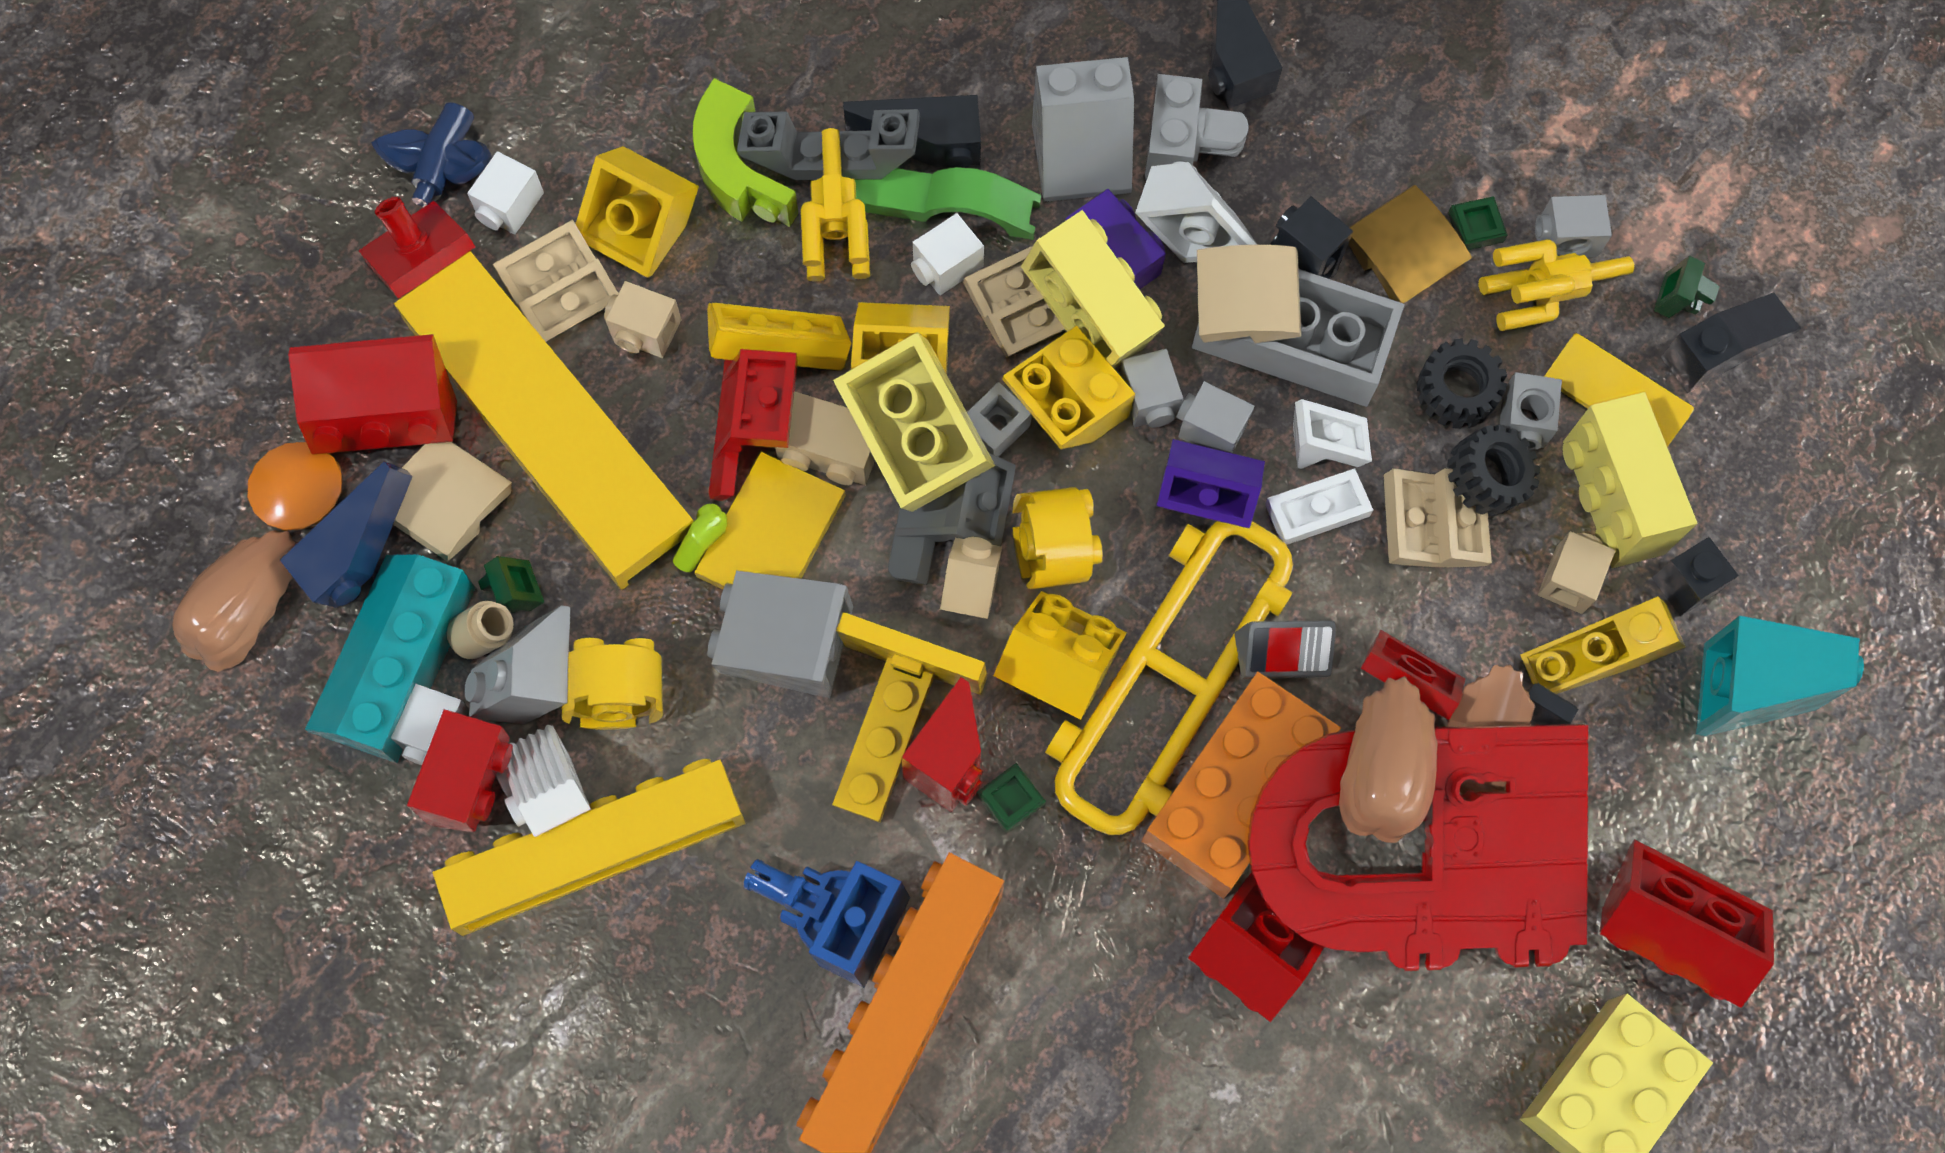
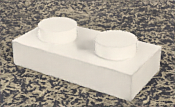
M1355 469L1269 497L1265 503L1276 532L1286 545L1370 517L1373 512V508Z

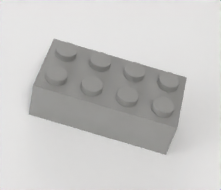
M1298 269L1301 337L1254 343L1251 336L1204 343L1199 336L1198 323L1192 349L1367 407L1379 384L1405 304Z

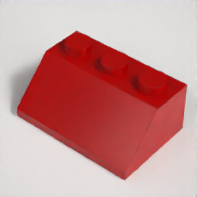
M433 334L289 348L288 356L297 424L311 454L453 441L457 398Z
M1634 839L1602 908L1600 934L1617 948L1633 951L1654 962L1663 972L1670 975H1679L1700 986L1709 996L1718 1000H1727L1742 1008L1774 965L1773 910Z

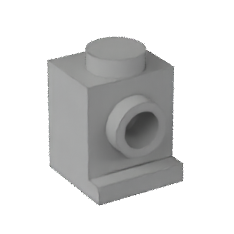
M1000 382L996 383L967 411L987 451L997 457L1030 427L1032 419L1031 413L1011 390L1008 391ZM992 422H1001L1005 427L999 431Z

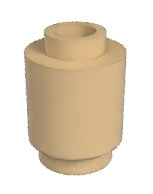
M493 601L479 602L456 615L450 621L447 628L448 642L459 656L466 659H478L508 642L513 630V617L510 611L502 604Z

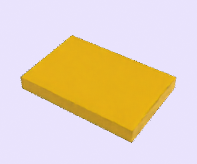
M761 452L726 514V531L705 552L695 570L696 577L720 589H724L726 583L733 584L736 570L802 579L846 496L845 490Z

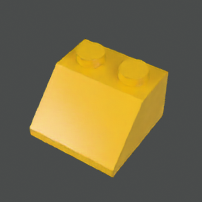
M622 146L595 157L576 220V226L589 247L648 278L654 274L685 229L699 186Z

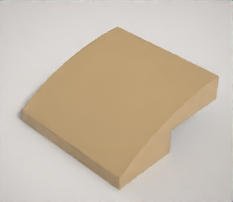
M573 219L492 264L521 313L545 342L606 308L610 297L614 294H619L599 259H596Z
M1033 246L975 272L963 280L973 303L1006 357L1065 330L1045 302L1041 293L1035 288L1021 268Z
M1233 245L1197 250L1199 336L1204 343L1251 336L1254 343L1301 337L1298 251L1296 247L1281 245Z
M452 442L425 444L402 467L412 475V480L393 525L448 562L479 534L480 521L511 494L512 482Z
M1393 468L1384 474L1388 557L1390 564L1422 567L1487 566L1492 563L1488 512L1483 515L1476 513L1475 505L1467 508L1463 504L1464 496L1462 494L1458 497L1455 495L1453 489L1457 488L1455 482H1449L1448 474L1453 472V469L1444 468L1436 474H1427Z

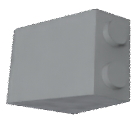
M1128 57L1036 66L1032 128L1043 202L1096 197L1106 189H1109L1114 195L1132 192L1134 93Z
M736 570L733 584L726 583L722 592L720 611L725 612L721 630L714 629L710 637L707 656L713 658L712 666L721 674L830 698L844 646L836 630L843 612L851 615L853 610L847 586L837 583Z

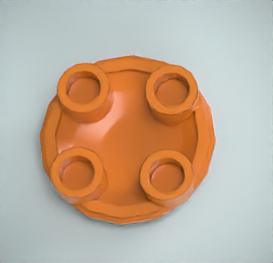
M306 442L286 443L268 451L255 464L248 479L247 498L253 512L267 525L284 531L301 530L307 527L314 528L335 508L342 492L340 465L329 453L311 454Z

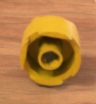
M1076 487L1017 494L1013 502V513H1021V523L1019 527H1013V541L1021 577H1031L1026 585L1027 588L1038 589L1088 582L1092 576L1093 565L1101 564L1103 557L1101 540L1098 535H1092L1089 518L1093 516V499L1088 489L1079 490Z
M582 638L574 641V650L569 652L568 699L567 704L562 706V720L570 724L571 718L574 716L580 718V727L618 730L635 728L636 718L649 715V724L657 722L662 718V658L658 652L654 651V641L645 638H635L625 641L624 645H604V641L599 638Z

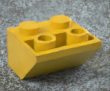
M858 302L853 327L851 370L918 332L929 341L947 374L950 306Z
M1077 325L1003 375L1002 379L1060 449L1092 443L1129 417L1135 398L1133 390Z
M1041 591L1013 628L993 676L1081 720L1101 686L1127 632L1117 628L1111 620L1103 616H1092L1074 607L1065 597Z

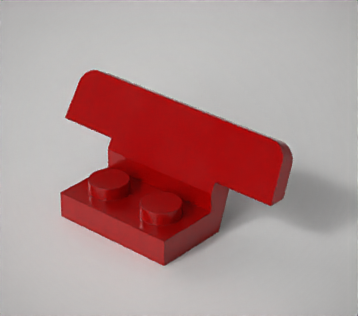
M740 349L734 360L725 359L709 485L710 499L723 502L734 496L739 452L742 451L743 445L788 448L798 364L797 353Z

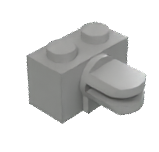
M1158 74L1152 103L1144 180H1147L1151 166L1173 164L1179 161L1189 162L1193 165V161L1197 162L1199 153L1237 156L1243 150L1249 130L1246 117L1241 112L1200 108L1202 79Z

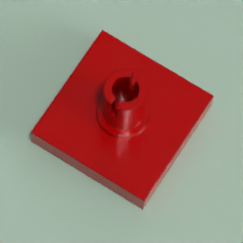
M396 196L382 201L375 209L376 216L383 222L388 231L358 251L368 266L399 299L474 249L475 245L468 234L435 201L410 215L402 199Z
M1380 630L1361 666L1362 670L1384 683L1388 678L1398 680L1405 676L1412 685L1419 689L1420 701L1425 703L1429 709L1448 720L1460 704L1465 678L1383 630Z

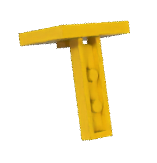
M843 612L836 631L845 647L886 662L832 805L880 823L902 765L901 757L908 749L933 679L955 685L960 677L969 682L971 692L981 695L987 679L986 666L983 661ZM896 668L910 672L918 676H920V674L923 675L922 678L919 679L917 677L897 671Z

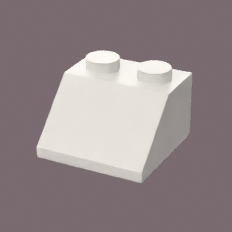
M1179 161L1173 164L1151 166L1135 213L1183 263L1197 262L1198 249L1233 245H1258L1235 212L1189 162Z

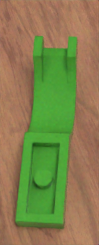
M958 167L938 170L933 174L896 168L882 179H854L856 182V199H860L864 203L865 212L926 222L931 216L943 212H963L994 221L1003 227L1009 236L1034 240L1035 226L1029 224L1032 207L1040 208L1041 195L997 174L974 168Z

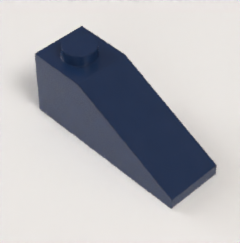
M384 461L280 559L281 563L313 603L339 608L350 603L359 595L361 586L373 575L412 480V475L408 470Z

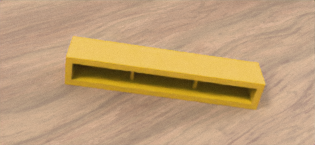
M710 759L692 762L682 769L684 774L666 781L663 777L646 780L635 787V793L620 799L616 795L600 798L589 804L591 810L537 837H534L532 833L525 836L522 833H512L493 842L494 848L475 855L473 851H468L448 858L444 862L446 867L432 873L450 928L461 936H465L745 825L746 822L721 759L715 762H711Z

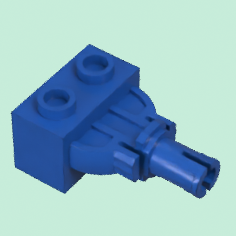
M760 859L755 860L750 868L755 871L756 876L747 873L744 880V888L771 899L792 912L790 913L783 909L780 914L781 922L797 929L801 940L810 949L808 953L821 968L865 988L911 898L902 881L859 861H856L851 872L836 870L820 873L810 867H806L803 871L805 878L786 874L765 864Z

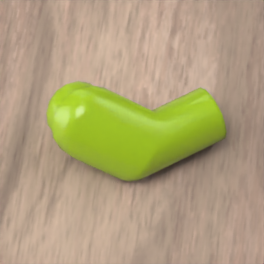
M716 504L703 505L697 511V519L690 526L673 558V563L678 569L684 572L694 571L703 553L726 531L727 516Z

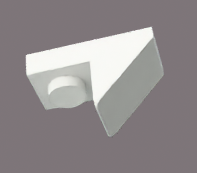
M1303 399L1295 402L1293 431L1297 468L1303 469L1324 459L1355 467L1372 462L1367 418Z

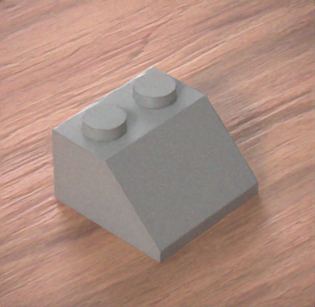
M561 605L519 629L510 637L506 644L494 650L471 669L465 684V698L470 702L469 717L526 724L567 704L570 633L569 606Z

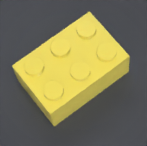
M1081 210L1039 238L1027 255L1021 268L1035 288L1041 293L1045 302L1065 330L1069 331L1077 325L1115 369L1121 364L1123 359L1130 358L1144 349L1165 325L1161 321L1162 314L1158 305L1149 296L1144 297L1133 282L1135 276L1131 267L1123 258H1116L1106 244L1108 240L1102 226L1094 219L1089 220L1084 211Z
M918 332L833 380L900 508L913 512L995 466L932 346Z
M1642 392L1591 405L1564 439L1563 457L1568 468L1574 469L1580 485V502L1584 510L1591 513L1596 526L1595 537L1599 538L1603 545L1615 550L1610 563L1611 568L1663 556L1698 523L1646 393Z
M1624 994L1605 1003L1521 1116L1520 1120L1560 1153H1649L1713 1062L1630 995Z

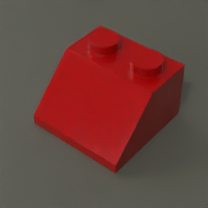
M960 677L901 757L903 779L949 812H952L959 802L966 806L982 784V781L979 779L983 773V770L980 769L981 747L969 682Z
M443 709L407 806L428 825L475 832L479 820L486 821L491 813L495 800V792L491 791L496 774L497 772L504 773L511 759L513 745L508 743L510 737L503 727Z
M1250 873L1188 956V959L1199 966L1207 977L1217 980L1240 998L1248 1009L1258 1012L1271 1023L1302 985L1325 947L1304 939L1282 923L1262 898L1252 873Z

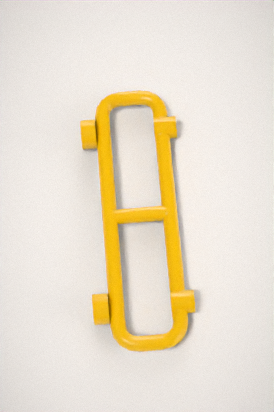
M1216 521L1206 533L1190 524L1186 526L1169 554V557L1185 567L1082 730L1065 719L1045 751L1046 754L1061 763L1055 777V793L1061 806L1093 829L1108 835H1123L1134 830L1144 820L1148 812L1155 816L1158 815L1172 793L1164 785L1239 663L1235 634L1231 637L1206 679L1156 649L1223 540L1230 535L1243 537L1270 554L1274 561L1272 572L1236 631L1249 622L1264 621L1269 612L1279 616L1293 592L1285 588L1293 570L1292 554L1286 543L1278 536L1252 521L1249 529ZM1147 665L1196 696L1128 808L1122 814L1112 816L1081 798L1074 789V782L1142 670Z

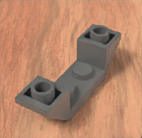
M874 110L871 131H840L842 176L851 179H882L915 154L920 121L919 110ZM744 112L737 148L739 156L794 180H817L824 176L822 131L797 132L787 112Z

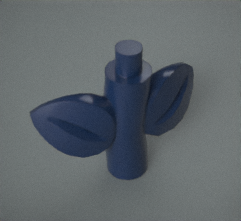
M446 103L429 134L417 129H405L380 136L371 142L376 153L389 166L407 174H414L412 184L416 187V190L411 200L421 207L429 205L433 196L442 195L447 179L455 184H464L483 172L492 159L491 152L485 144L479 141L463 140L471 127L474 115L470 110L456 103Z

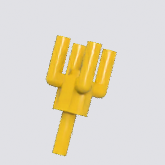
M834 128L822 130L824 176L811 181V201L805 202L801 206L803 265L807 268V280L813 282L825 279L823 238L839 240L848 237L849 262L852 263V277L855 279H866L870 277V258L865 205L860 199H856L855 180L842 176L840 131Z
M1546 239L1495 249L1493 261L1497 267L1529 261L1534 262L1530 268L1481 277L1478 284L1483 295L1511 290L1512 299L1516 304L1536 300L1537 306L1498 313L1496 317L1497 326L1500 331L1556 320L1559 316L1560 301L1586 297L1591 292L1593 281L1632 274L1634 262L1630 256L1590 263L1586 255L1579 256L1576 253L1557 256L1556 244L1552 240Z

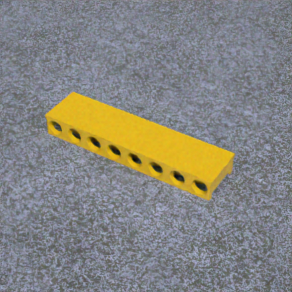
M471 251L393 303L415 336L434 335L451 381L621 591L629 585L628 580L685 538L690 526L694 522L693 519Z

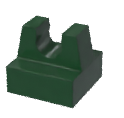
M1689 255L1665 273L1653 311L1668 318L1681 310L1696 315L1700 312L1703 302L1709 305L1715 302L1720 286L1702 275L1706 263Z
M496 556L484 564L486 574L478 581L480 589L492 591L496 599L495 602L505 606L511 614L520 610L532 611L544 603L529 560Z

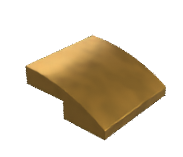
M1416 185L1409 187L1349 227L1353 230L1349 246L1363 270L1372 268L1389 299L1403 304L1472 258L1465 244L1445 216Z

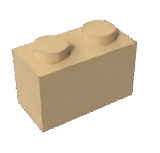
M794 391L788 448L775 447L777 458L781 459L782 463L802 471H807L808 468L826 473L829 479L839 484L852 485L855 482L866 486L875 459L849 409Z

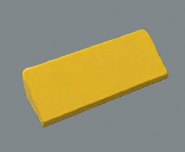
M713 302L708 304V339L712 358L734 360L740 349L797 353V366L831 370H841L844 368L851 341L840 316Z
M1577 333L1573 334L1544 376L1562 379L1561 392L1587 409L1594 404L1645 392L1667 447L1694 411L1692 405Z

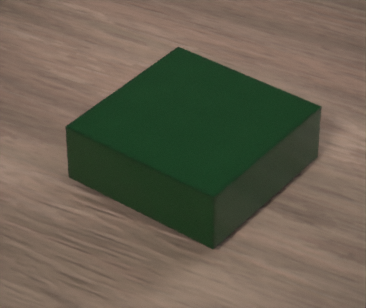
M1494 196L1451 205L1448 211L1452 227L1468 250L1504 243L1508 236Z
M1017 763L977 791L978 798L1006 834L1046 805V800Z

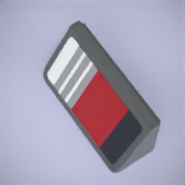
M1335 621L1249 622L1234 632L1242 679H1253L1257 672H1260L1267 678L1331 676L1336 635Z

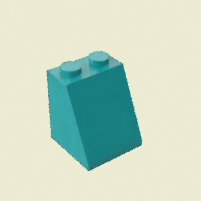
M1738 616L1704 643L1696 735H1714L1818 710L1856 687L1860 682L1864 671V660L1862 656H1859L1860 638Z

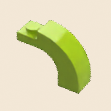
M714 78L698 104L693 121V143L705 187L724 211L741 222L752 208L762 219L768 222H775L777 220L790 227L799 213L796 191L750 169L738 156L737 148L744 112H755L753 96Z

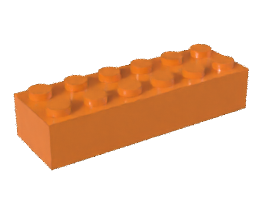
M950 852L943 864L937 861L933 862L921 886V889L924 890L922 897L925 898L919 910L913 907L909 908L897 931V935L900 936L898 942L901 943L894 957L886 953L874 974L872 982L875 983L876 993L870 1004L861 1000L848 1024L847 1029L850 1030V1034L853 1037L845 1052L838 1048L835 1049L824 1069L822 1077L828 1084L820 1100L810 1097L797 1121L796 1126L803 1130L799 1138L801 1142L821 1153H872L1002 898L1005 880Z

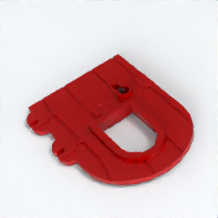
M1588 725L1434 727L1438 742L1437 771L1433 800L1424 819L1426 839L1425 852H1422V873L1334 875L1318 871L1309 861L1310 858L1306 847L1310 830L1308 826L1323 809L1339 805L1340 781L1347 767L1355 730L1330 733L1301 746L1279 763L1262 786L1251 813L1247 845L1251 872L1262 898L1278 919L1308 941L1333 950L1353 952L1385 951L1387 959L1396 967L1404 969V971H1419V954L1426 953L1425 967L1427 970H1442V968L1451 966L1458 959L1461 949L1495 948L1496 955L1506 964L1513 965L1514 968L1528 967L1530 964L1529 950H1535L1536 967H1549L1552 964L1561 962L1567 956L1570 945H1587ZM1469 779L1479 784L1506 781V791L1475 792L1468 790L1465 794L1460 795L1459 789L1460 785Z

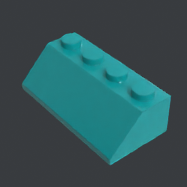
M418 554L386 555L305 730L323 738L398 763L403 749L391 739V736L415 684L431 689L450 647L447 638L448 625L456 615L467 609L476 589L462 569Z

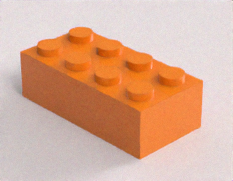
M1257 672L1153 820L1141 842L1224 899L1250 863L1247 845L1250 818L1262 786L1279 763L1294 751L1324 735L1339 732L1341 727L1260 672Z

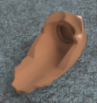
M272 530L261 538L252 537L239 541L230 551L219 556L214 563L196 578L185 593L173 616L172 626L174 635L186 656L196 660H203L210 670L217 672L233 668L245 659L249 650L255 644L259 632L274 615L278 600L286 592L289 582L293 579L292 575L280 561L298 543L292 540L288 530L284 532Z
M1494 665L1488 675L1478 677L1474 682L1468 683L1464 687L1460 704L1449 719L1446 727L1531 725L1535 704L1530 699L1529 692L1524 690L1522 671L1514 670L1511 665H1506L1505 667ZM1469 779L1460 785L1459 792L1460 795H1463L1468 790L1475 792L1506 791V781L1479 784Z
M1405 676L1398 680L1388 678L1381 691H1374L1372 695L1364 698L1362 714L1356 722L1347 767L1340 781L1339 807L1342 820L1349 831L1358 836L1374 835L1386 843H1396L1406 834L1420 826L1428 813L1435 791L1438 745L1434 729L1435 717L1434 714L1429 712L1426 704L1420 701L1419 689L1412 685Z

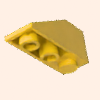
M1657 596L1520 654L1533 685L1539 683L1555 694L1639 667L1683 649L1686 646L1666 603Z

